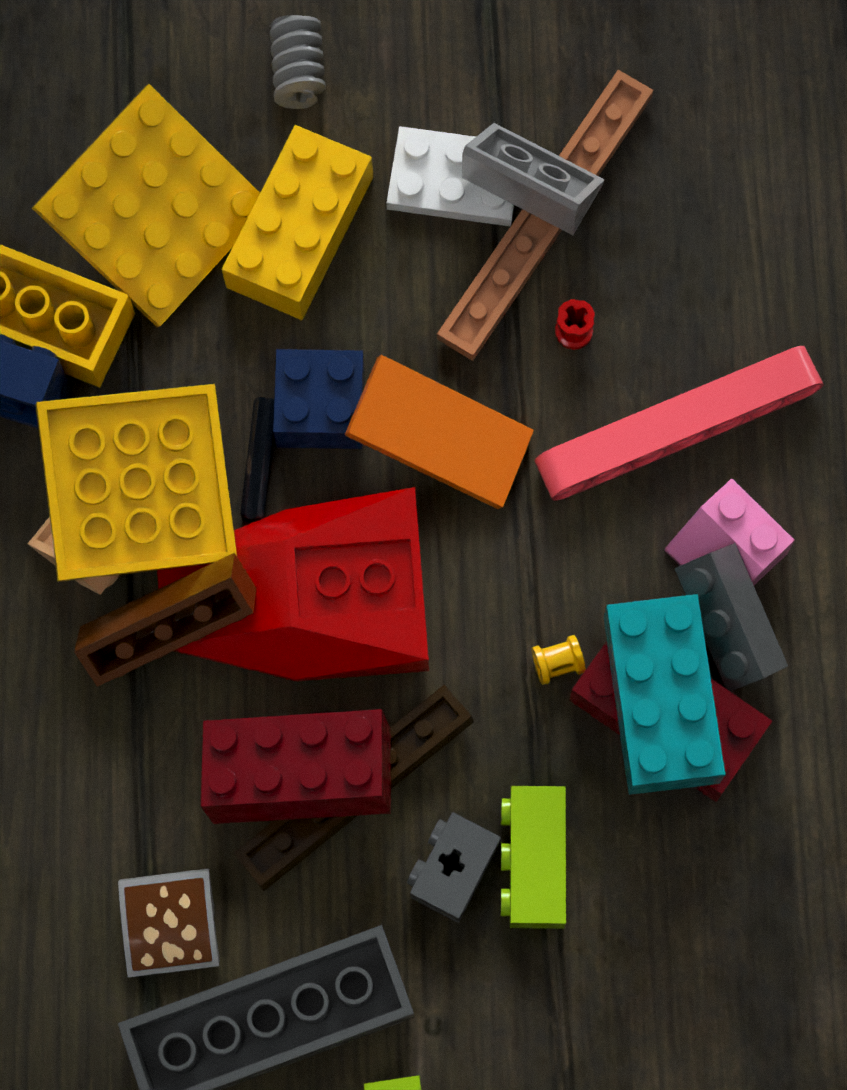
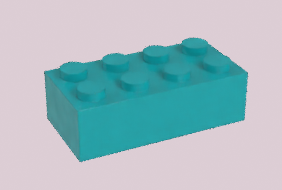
M698 594L607 605L603 619L629 795L720 784L726 774Z

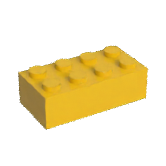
M295 125L222 267L226 288L303 320L373 179L372 157Z
M0 245V334L13 339L17 343L16 346L32 350L33 346H39L52 351L57 355V359H59L65 374L100 388L135 315L130 296Z

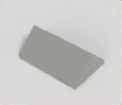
M496 123L490 125L465 145L462 152L463 179L571 235H574L605 180Z

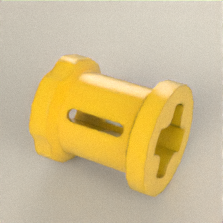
M575 635L568 636L566 642L543 649L539 645L531 647L533 662L542 685L550 683V678L573 671L581 674L586 670L583 654Z

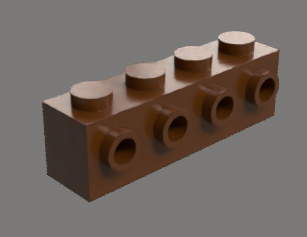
M233 553L80 626L74 653L98 687L253 614L256 586L236 554Z

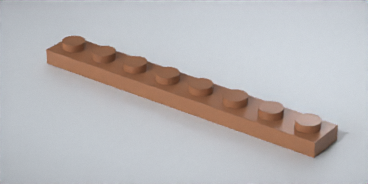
M617 70L559 156L599 176L652 99L654 90ZM522 209L438 331L437 340L473 361L562 229Z

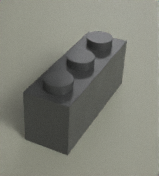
M735 543L674 568L685 594H698L704 638L728 691H733L788 667Z

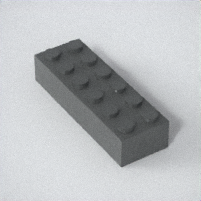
M382 925L122 1021L118 1023L139 1090H223L415 1017Z

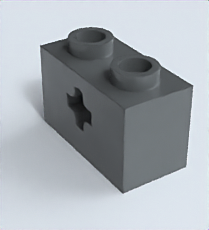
M452 812L447 822L439 819L428 840V844L434 846L426 862L418 859L407 880V884L413 887L410 892V898L459 924L500 845L501 837ZM453 855L460 858L459 867L463 871L461 873L453 871L450 877L444 875V865L440 861L442 859L450 861Z

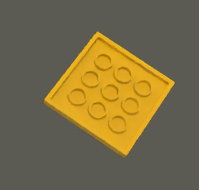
M148 84L32 209L118 291L128 294L132 304L156 327H160L234 246L260 192Z
M215 384L36 402L58 582L212 564L233 553L237 556Z

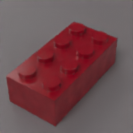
M606 641L572 688L569 700L620 735ZM711 679L726 775L720 784L694 788L714 802H717L766 732L772 720Z
M382 709L203 721L201 808L213 824L391 814V728Z

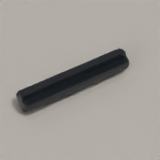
M257 397L253 403L240 511L242 520L250 523L265 517L274 440V399L268 397Z

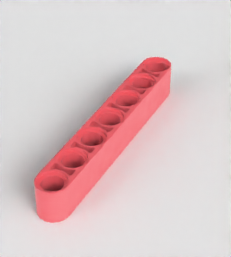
M797 346L553 447L540 454L534 461L552 500H562L800 401L816 393L824 384L805 346Z

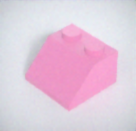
M731 478L698 509L666 546L664 551L681 566L735 543L751 581L755 585L788 554L795 540Z

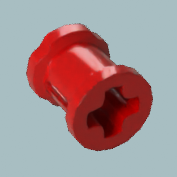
M570 299L559 307L555 336L563 347L571 350L581 349L591 341L595 312L590 304L583 300ZM571 321L574 325L568 327L567 323ZM583 323L582 328H579L576 324Z

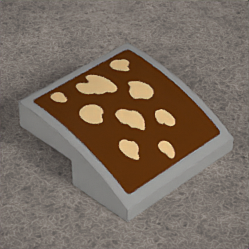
M209 868L120 879L118 881L128 977L219 966L220 959Z

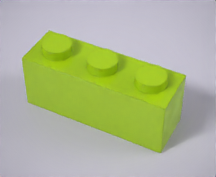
M511 786L510 798H501V825L510 826V843H501V871H510V889H501V916H510V928L564 929L566 925V786Z

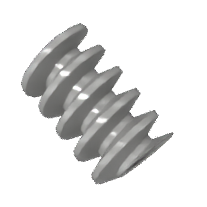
M302 15L278 17L270 24L271 56L274 58L272 60V70L275 73L273 85L276 88L274 100L279 106L285 108H309L318 102V98L315 95L322 93L326 89L325 81L320 79L325 74L324 66L320 64L324 59L323 51L319 49L322 45V36L318 34L321 30V21L315 17Z

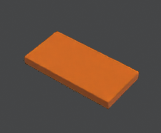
M380 355L375 361L345 436L485 504L500 509L505 504L534 430L394 360Z

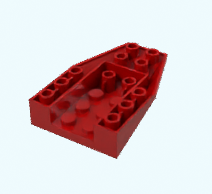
M415 487L285 509L234 530L237 557L256 586L254 613L238 622L231 623L214 631L200 640L193 641L174 650V652L293 681L429 671ZM210 564L157 570L158 589Z

